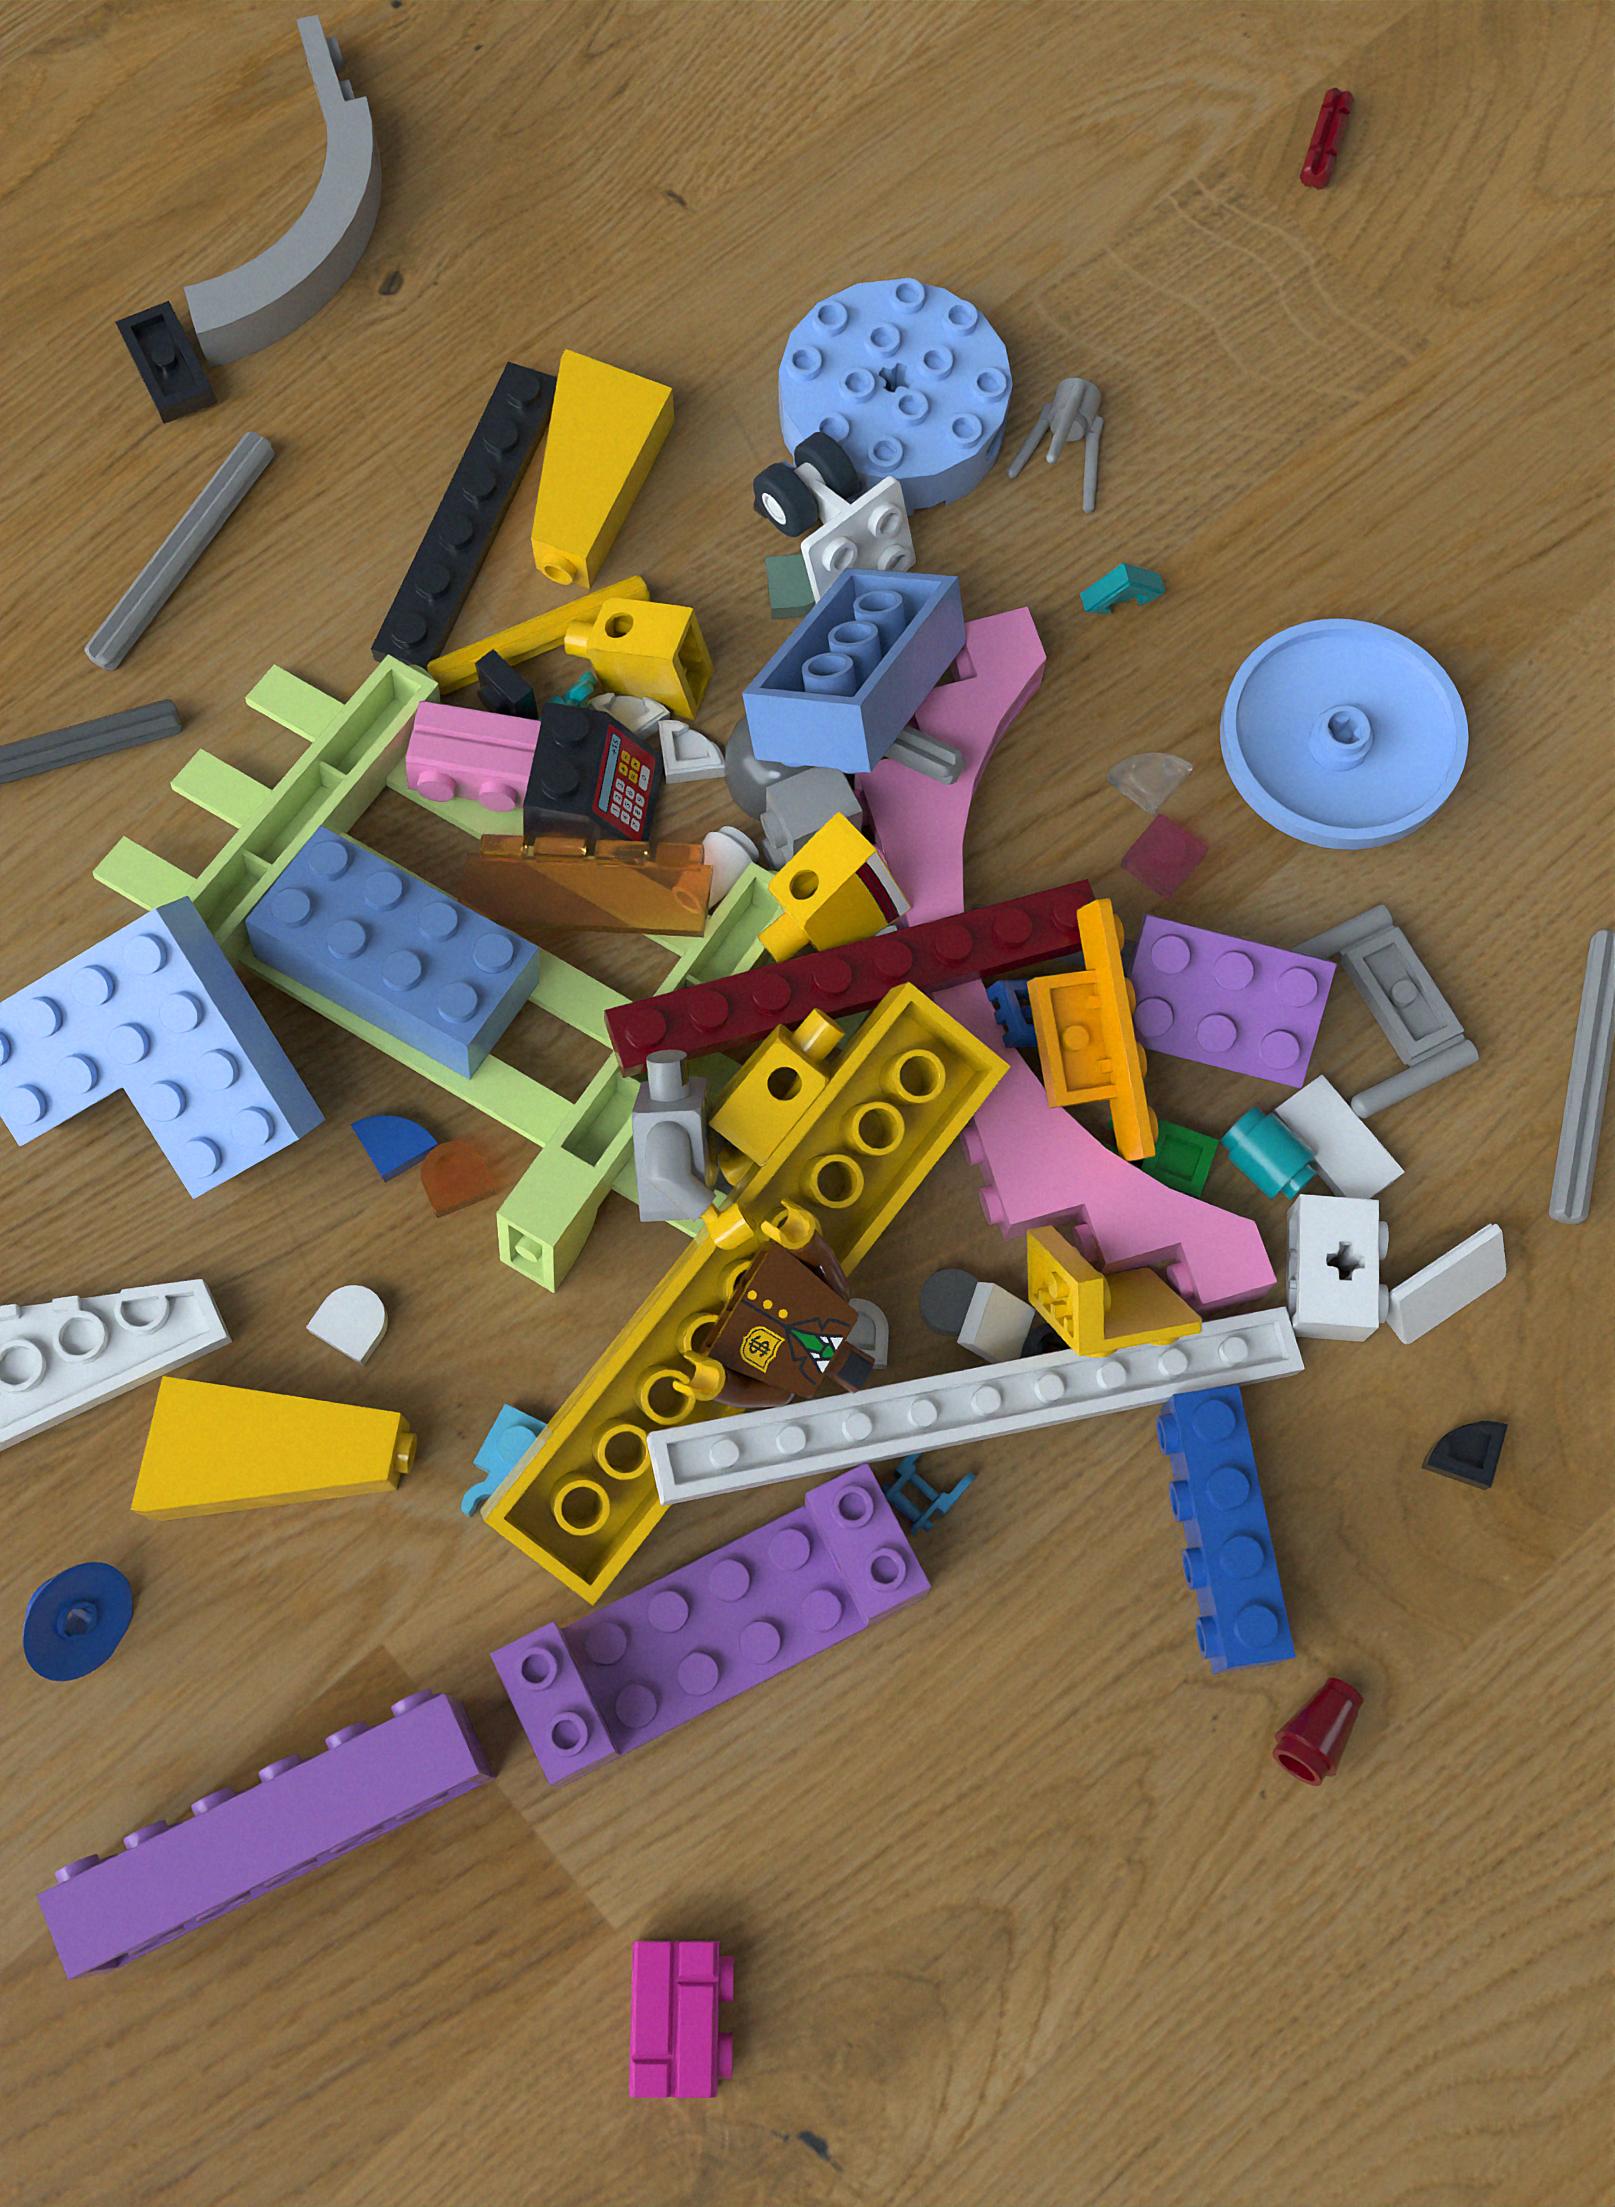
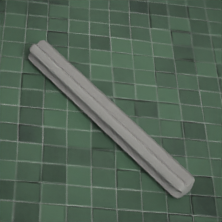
M254 431L244 434L85 646V653L94 664L107 671L116 669L274 457L271 443L265 437L260 436Z
M1609 929L1598 930L1590 941L1549 1207V1215L1552 1220L1569 1225H1580L1582 1221L1587 1219L1615 1038V932Z

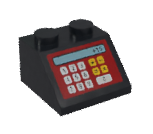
M545 702L523 804V845L645 865L664 766L663 755L607 712Z

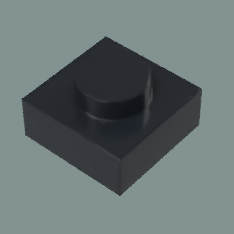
M494 649L475 663L481 687L477 690V695L489 712L536 720L539 717L533 688Z

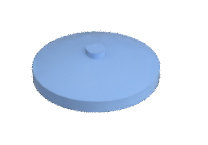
M1322 619L1305 622L1285 629L1263 642L1249 655L1236 673L1221 713L1220 744L1223 759L1232 782L1244 800L1264 820L1287 835L1306 843L1332 849L1356 850L1383 846L1398 841L1424 826L1445 804L1458 783L1464 769L1468 751L1469 737L1465 709L1454 683L1440 664L1422 647L1407 637L1383 626L1353 619Z

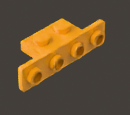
M1109 898L1097 899L1077 910L1086 971L1036 977L1027 981L1049 1109L1109 1100L1119 1157L1130 1162L1155 1156L1154 1144L1158 1139V1122L1154 1110L1146 1102L1143 1079L1147 1072V1060L1142 1045L1135 1039L1131 1017L1136 1005L1135 992L1131 981L1124 977L1120 954L1124 946L1123 925L1119 916L1113 914L1111 900Z

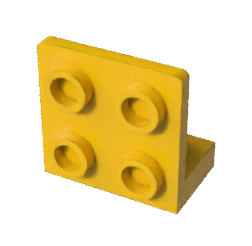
M1051 1225L1027 1230L1028 1301L1079 1357H1107L1113 1355L1117 1349L1142 1344L1169 1345L1175 1343L1179 1337L1202 1332V1318L1150 1268H1139L1103 1275L1098 1273L1080 1255L1078 1249L1075 1246H1071Z

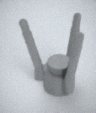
M1068 378L1061 381L1057 387L1053 402L1043 405L1037 423L1007 470L1009 478L1013 479L1018 476L1049 427L1054 434L1046 457L1050 464L1058 461L1066 441H1077L1084 435L1086 437L1083 510L1086 513H1091L1094 510L1099 437L1104 425V420L1097 415L1101 403V393L1094 384L1081 378Z

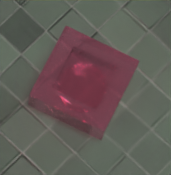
M1159 813L1123 856L1120 867L1170 901L1203 861L1209 848Z

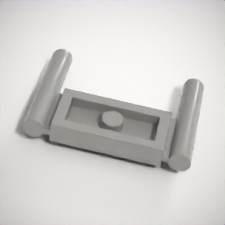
M1380 904L1289 949L1324 959L1339 953L1342 958L1340 960L1341 965L1404 1065L1408 1064L1410 1068L1352 1098L1351 1109L1359 1118L1366 1119L1479 1061L1476 1047L1463 1036L1464 1028L1399 926L1396 928L1393 926L1391 914L1384 905Z

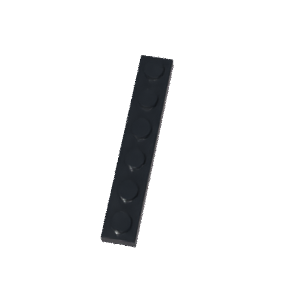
M507 362L371 647L375 661L381 663L387 655H390L406 665H417L428 672V663L440 657L550 422L557 377Z

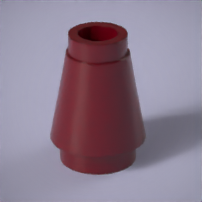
M1328 1678L1323 1687L1319 1688L1276 1732L1275 1738L1278 1744L1272 1752L1276 1762L1295 1778L1313 1786H1320L1326 1776H1335L1357 1719L1358 1711L1364 1702L1361 1694L1351 1685L1340 1679Z

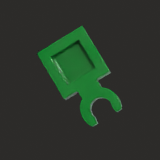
M1111 1115L1107 1127L1114 1130L1113 1119ZM1159 1118L1157 1121L1158 1139L1154 1144L1155 1156L1130 1162L1140 1165L1141 1171L1168 1188L1199 1199L1219 1140ZM1101 1143L1106 1149L1119 1156L1117 1147Z

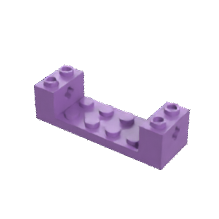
M866 1462L805 1493V1505L563 1629L553 1621L490 1653V1656L549 1784L560 1789L922 1601L931 1589V1585Z

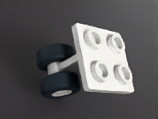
M821 432L813 433L796 446L794 450L796 470L793 471L781 463H774L755 477L753 481L755 497L767 518L782 533L790 537H798L813 526L818 517L824 524L801 543V550L816 604L846 568L907 572V570L914 566L916 557L900 482L892 476H887L850 505L846 500L858 490L857 472L843 448L827 434Z

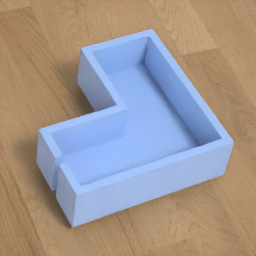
M188 896L153 909L0 1003V1116L20 1147L124 1088L191 1197L195 1199L299 1140L326 1120Z

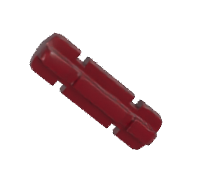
M1335 87L1325 93L1300 174V180L1304 186H1314L1320 190L1329 184L1354 103V97L1350 91L1341 92Z

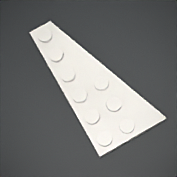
M203 1279L122 1289L118 1294L80 1298L79 1296L52 1299L51 1303L21 1307L17 1304L0 1306V1451L232 1343V1339L207 1283Z

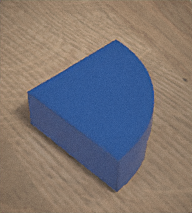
M379 1115L367 1117L350 1124L385 1183L440 1151L438 1143L428 1131L417 1123L402 1117Z

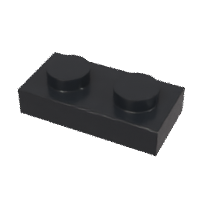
M169 301L115 322L163 424L217 403L213 389Z

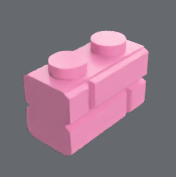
M419 701L414 721V730L411 733L406 754L408 789L417 790L423 797L438 802L449 801L453 797L477 800L485 808L496 812H508L513 810L514 807L523 808L541 721Z

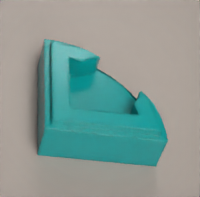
M1122 563L1080 593L1085 612L1109 614L1112 613L1111 604L1137 598L1138 604L1141 606L1161 596L1166 590L1160 573Z

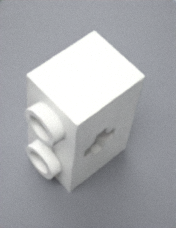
M1300 1194L1288 1209L1286 1308L1295 1337L1363 1342L1379 1328V1323L1386 1321L1389 1294L1387 1285L1379 1284V1260H1384L1386 1257L1389 1231L1387 1222L1379 1221V1200ZM1332 1258H1338L1340 1270L1349 1272V1275L1344 1280H1339L1338 1268L1327 1266V1263Z

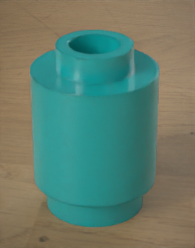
M1257 1106L1250 1109L1220 1141L1231 1152L1227 1158L1271 1201L1280 1193H1283L1289 1200L1293 1199L1317 1174L1309 1165L1317 1154L1273 1112L1266 1116Z

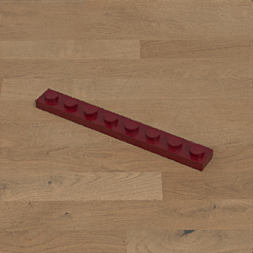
M1088 879L606 1009L604 1010V1022L622 1077H630L648 1072L646 1057L654 1052L680 1050L687 1054V1060L766 1039L779 1024H782L791 1032L795 1031L814 1008L821 1010L833 1020L874 1009L891 988L910 982L925 995L1083 951L1077 910L1093 902L1096 898Z

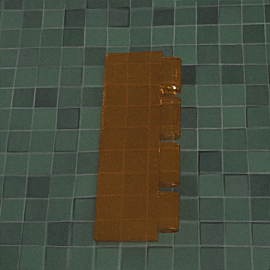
M482 834L478 849L479 853H467L457 902L500 926L704 938L714 871L712 865H704L705 849L702 844L659 842L656 862H649L650 848L648 842L598 839L594 853L595 859H588L589 843L587 839L537 836L533 849L534 856H528L529 843L527 836Z

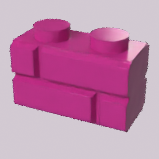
M641 1939L633 1941L629 2097L713 2098L717 2097L718 2079H732L733 2033L719 2032V2002H733L734 1956H720V1940Z

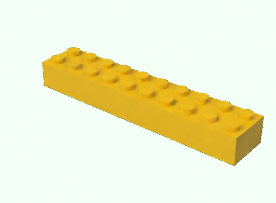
M910 982L891 988L831 1064L830 1081L766 1161L761 1166L754 1162L718 1207V1210L721 1212L735 1202H741L757 1224V1229L754 1231L755 1235L737 1248L725 1250L715 1244L707 1230L706 1224L703 1226L480 1509L483 1521L593 1606L672 1505L661 1506L646 1439L649 1433L740 1415L746 1409L734 1408L714 1400H697L675 1390L673 1382L677 1381L687 1384L694 1378L696 1363L683 1356L688 1350L698 1352L762 1242L770 1241L781 1245L762 1232L761 1224L767 1221L776 1228H781L786 1223L789 1214L787 1207L781 1203L783 1198L789 1199L810 1212L815 1219L816 1231L832 1247L847 1278L1011 1066Z

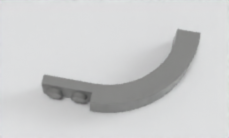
M318 14L296 20L327 125V152L321 180L303 214L292 228L273 246L257 258L233 271L184 287L196 335L209 369L240 360L265 349L291 334L311 319L335 296L351 276L363 256L374 230L380 207L382 174L381 158L367 97L355 99L349 79L338 82L336 73L345 71L336 36L325 38Z

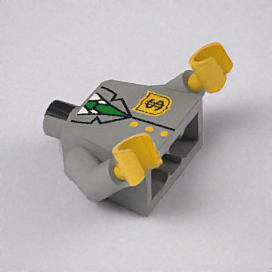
M662 1050L649 1054L646 1057L648 1081L641 1083L632 1110L640 1222L689 1219L695 1221L702 1219L706 1222L707 1230L718 1247L725 1250L735 1249L755 1235L754 1231L757 1229V1224L746 1207L739 1201L721 1212L714 1205L713 1200L716 1197L714 1190L719 1171L718 1160L724 1177L733 1186L737 1185L754 1161L737 1147L732 1149L727 1144L728 1140L708 1124L712 1111L708 1079L702 1077L689 1078L687 1054L680 1050Z

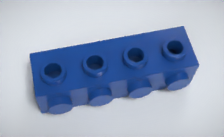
M1239 1385L1173 1394L1160 1409L1161 1415L1156 1417V1430L1162 1454L1170 1455L1174 1481L1169 1483L1170 1503L1175 1520L1177 1522L1183 1521L1188 1547L1182 1551L1183 1569L1189 1589H1196L1201 1617L1196 1618V1634L1202 1657L1204 1659L1210 1658L1213 1674L1277 1665L1296 1658Z

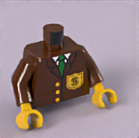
M783 1198L781 1203L787 1207L789 1214L786 1223L781 1228H776L767 1221L761 1224L762 1232L781 1245L770 1241L762 1242L698 1352L689 1350L685 1352L683 1357L696 1363V1373L694 1378L687 1384L674 1381L673 1388L700 1401L714 1400L734 1408L783 1407L792 1400L795 1394L810 1399L815 1394L824 1376L853 1394L860 1390L873 1369L875 1358L846 1341L859 1316L858 1312L848 1304L851 1299L852 1288L832 1247L816 1231L815 1219L810 1212L789 1199Z

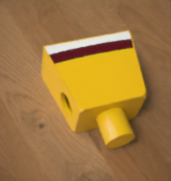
M839 811L770 880L768 890L784 913L756 937L779 963L790 959L807 943H810L817 952L871 938L908 912L912 907L875 847Z

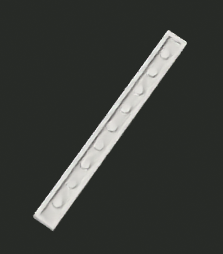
M1284 1306L1202 1323L1201 1333L1179 1337L1175 1343L1169 1345L1142 1344L1117 1349L1113 1355L1101 1358L1079 1357L1072 1349L861 1390L854 1394L846 1393L650 1432L646 1439L661 1506L854 1467L866 1462L873 1463L1167 1402L1173 1394L1239 1385L1240 1387L1296 1375L1305 1368L1287 1308Z

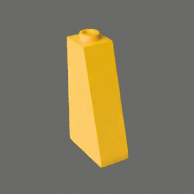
M565 349L560 360L531 534L536 569L540 570L552 581L563 585L574 583L587 589L591 588L675 422L673 390L671 387Z
M162 1376L130 1510L150 1520L166 1521L397 1490L400 1474H409L412 1470L416 1455L417 1435L409 1433L410 1423L399 1412Z

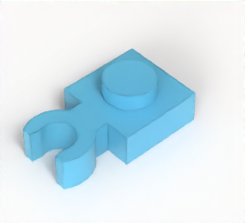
M504 1404L473 1462L477 1468L489 1474L484 1482L473 1485L464 1495L461 1511L465 1515L472 1517L476 1512L478 1504L482 1500L490 1498L547 1424Z

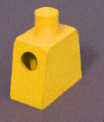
M611 597L604 601L595 623L574 619L566 631L565 652L571 656L590 660L603 690L608 693H614L615 696H634L642 700L646 696L659 702L671 714L695 720L714 673V667L693 608Z
M814 1008L794 1033L782 1024H779L716 1096L708 1124L761 1166L830 1081L831 1065L825 1058L846 1034L845 1031L833 1019L817 1008ZM780 1067H789L794 1069L798 1075L793 1079H782L774 1071Z

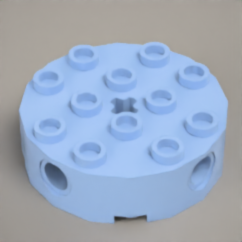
M912 278L858 283L818 302L790 333L779 368V418L784 443L793 455V464L796 467L794 460L796 446L813 433L821 432L833 438L843 448L857 472L858 490L846 500L850 505L887 476H892L900 482L907 516L914 515V509L933 507L945 501L947 506L970 494L995 465L1007 424L1013 383L1006 346L982 312L977 310L970 302L960 299L946 289L922 284Z

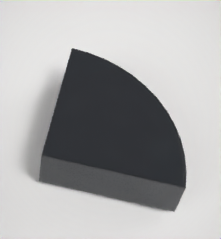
M1480 1421L1452 1430L1432 1446L1421 1468L1482 1490L1492 1487L1508 1424Z

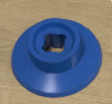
M88 1562L72 1566L60 1572L37 1588L26 1609L22 1634L26 1659L37 1674L53 1681H70L93 1672L112 1656L129 1627L133 1611L132 1590L123 1573L106 1563ZM71 1612L72 1616L69 1619L67 1616Z

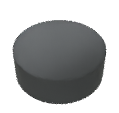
M948 1268L934 1273L926 1280L919 1297V1312L928 1328L942 1336L956 1337L960 1335L978 1280L973 1275L961 1269Z

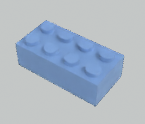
M846 568L742 693L755 760L781 762L789 767L807 765L833 768L849 774L871 773L966 643L958 576Z
M321 825L245 920L255 958L471 1080L539 984V947Z

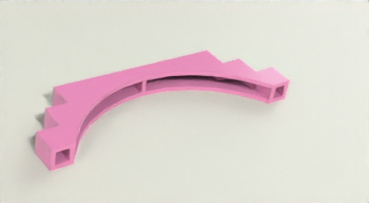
M1028 606L964 623L966 643L950 664L955 682L932 688L906 724L960 750L962 757L966 759V767L960 773L957 782L945 785L891 758L880 760L871 773H855L853 793L863 810L862 826H865L870 843L880 854L912 907L908 912L888 925H896L897 930L964 913L962 843L970 804L995 747L1033 694L1040 688L1047 659ZM981 979L925 994L1011 1066L967 1122L966 1127L959 1133L969 1166L979 1165L985 1187L979 1188V1198L985 1218L989 1225L999 1224L1004 1241L1027 1235L1028 1229L1050 1225L1055 1227L1077 1220L1078 1226L1072 1228L1075 1247L1088 1263L1092 1262L1093 1268L1098 1273L1107 1275L1129 1271L1171 1259L1172 1265L1167 1266L1170 1288L1199 1316L1263 1298L1277 1283L1255 1221L1168 1188L1106 1149L1062 1107L1049 1109L1045 1088L1015 1047H1005L1002 1036L1006 1032L1002 1025H997L993 1014L996 1011L992 1002L988 1000L986 989Z

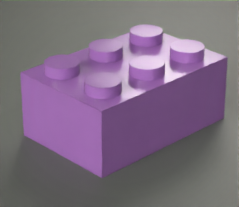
M1143 913L1126 976L1131 981L1135 992L1136 1005L1135 1011L1131 1016L1135 1039L1143 1048L1302 1089L1337 964L1328 959Z

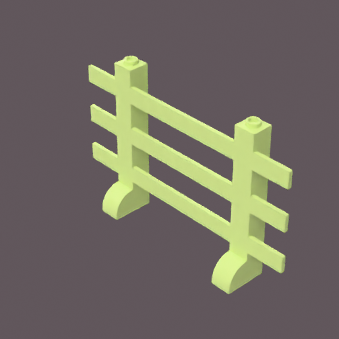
M387 655L344 705L274 664L245 697L246 704L313 742L273 790L200 748L171 781L172 790L239 829L197 879L125 836L93 870L94 878L148 911L188 896L233 970L237 965L242 966L543 1147L496 1212L500 1261L555 1293L584 1247L593 1227L597 1209L610 1190H615L639 1205L632 1110L641 1083L648 1081V1072L623 1078L615 1052L613 1051L576 1104L559 1096L491 1054H488L471 1080L255 958L245 920L321 825L518 935L346 834L386 785L681 956V959L654 996L778 963L756 937L784 913L768 890L770 880L778 871H767L750 862L712 916L705 912L700 917L690 915L677 904L672 893L615 860L523 845V808L514 807L513 810L508 812H496L485 808L477 800L453 797L449 801L438 802L423 797L417 790L408 789L406 754L411 733L414 730V721L419 701L441 704L439 683L423 668L413 664L406 665ZM539 947V984L528 1000L613 1049L604 1022V1010L632 1003L633 1001ZM870 1010L834 1020L846 1033L836 1044V1047L841 1050L845 1048L868 1016ZM720 1052L687 1060L689 1078L702 1077L708 1079L712 1107L716 1096L742 1067V1065ZM715 1188L714 1194L716 1197L713 1203L718 1209L727 1195ZM692 1219L666 1221L693 1238L696 1237L706 1224L702 1219L695 1221Z

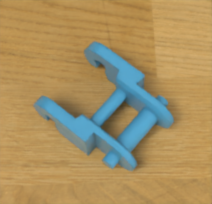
M923 1452L907 1455L895 1469L893 1475L898 1478V1481L892 1487L885 1483L881 1490L885 1494L887 1502H891L914 1523L910 1529V1533L914 1536L921 1527L928 1532L934 1526L928 1519L935 1512L942 1518L962 1496L963 1492L977 1478L971 1471L949 1495L944 1492L938 1494L915 1473L916 1468L914 1464ZM908 1481L933 1502L924 1513L900 1492Z

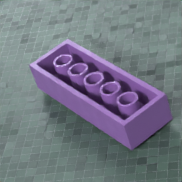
M431 1689L417 1692L394 1704L391 1709L395 1718L379 1726L367 1727L365 1721L358 1722L326 1738L325 1742L329 1750L314 1758L309 1757L301 1760L300 1755L295 1754L269 1765L258 1773L262 1784L250 1790L244 1789L235 1793L233 1787L222 1789L194 1803L191 1808L195 1817L185 1822H177L167 1826L166 1821L163 1820L130 1834L123 1839L127 1851L121 1854L110 1855L99 1859L98 1854H93L58 1870L55 1873L58 1885L36 1896L68 1980L108 1974L496 1779L463 1702L446 1693L433 1695Z

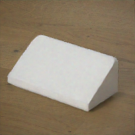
M1490 1223L1388 1293L1389 1306L1386 1321L1403 1343H1412L1504 1279L1506 1276V1261L1503 1234L1497 1224L1492 1226Z

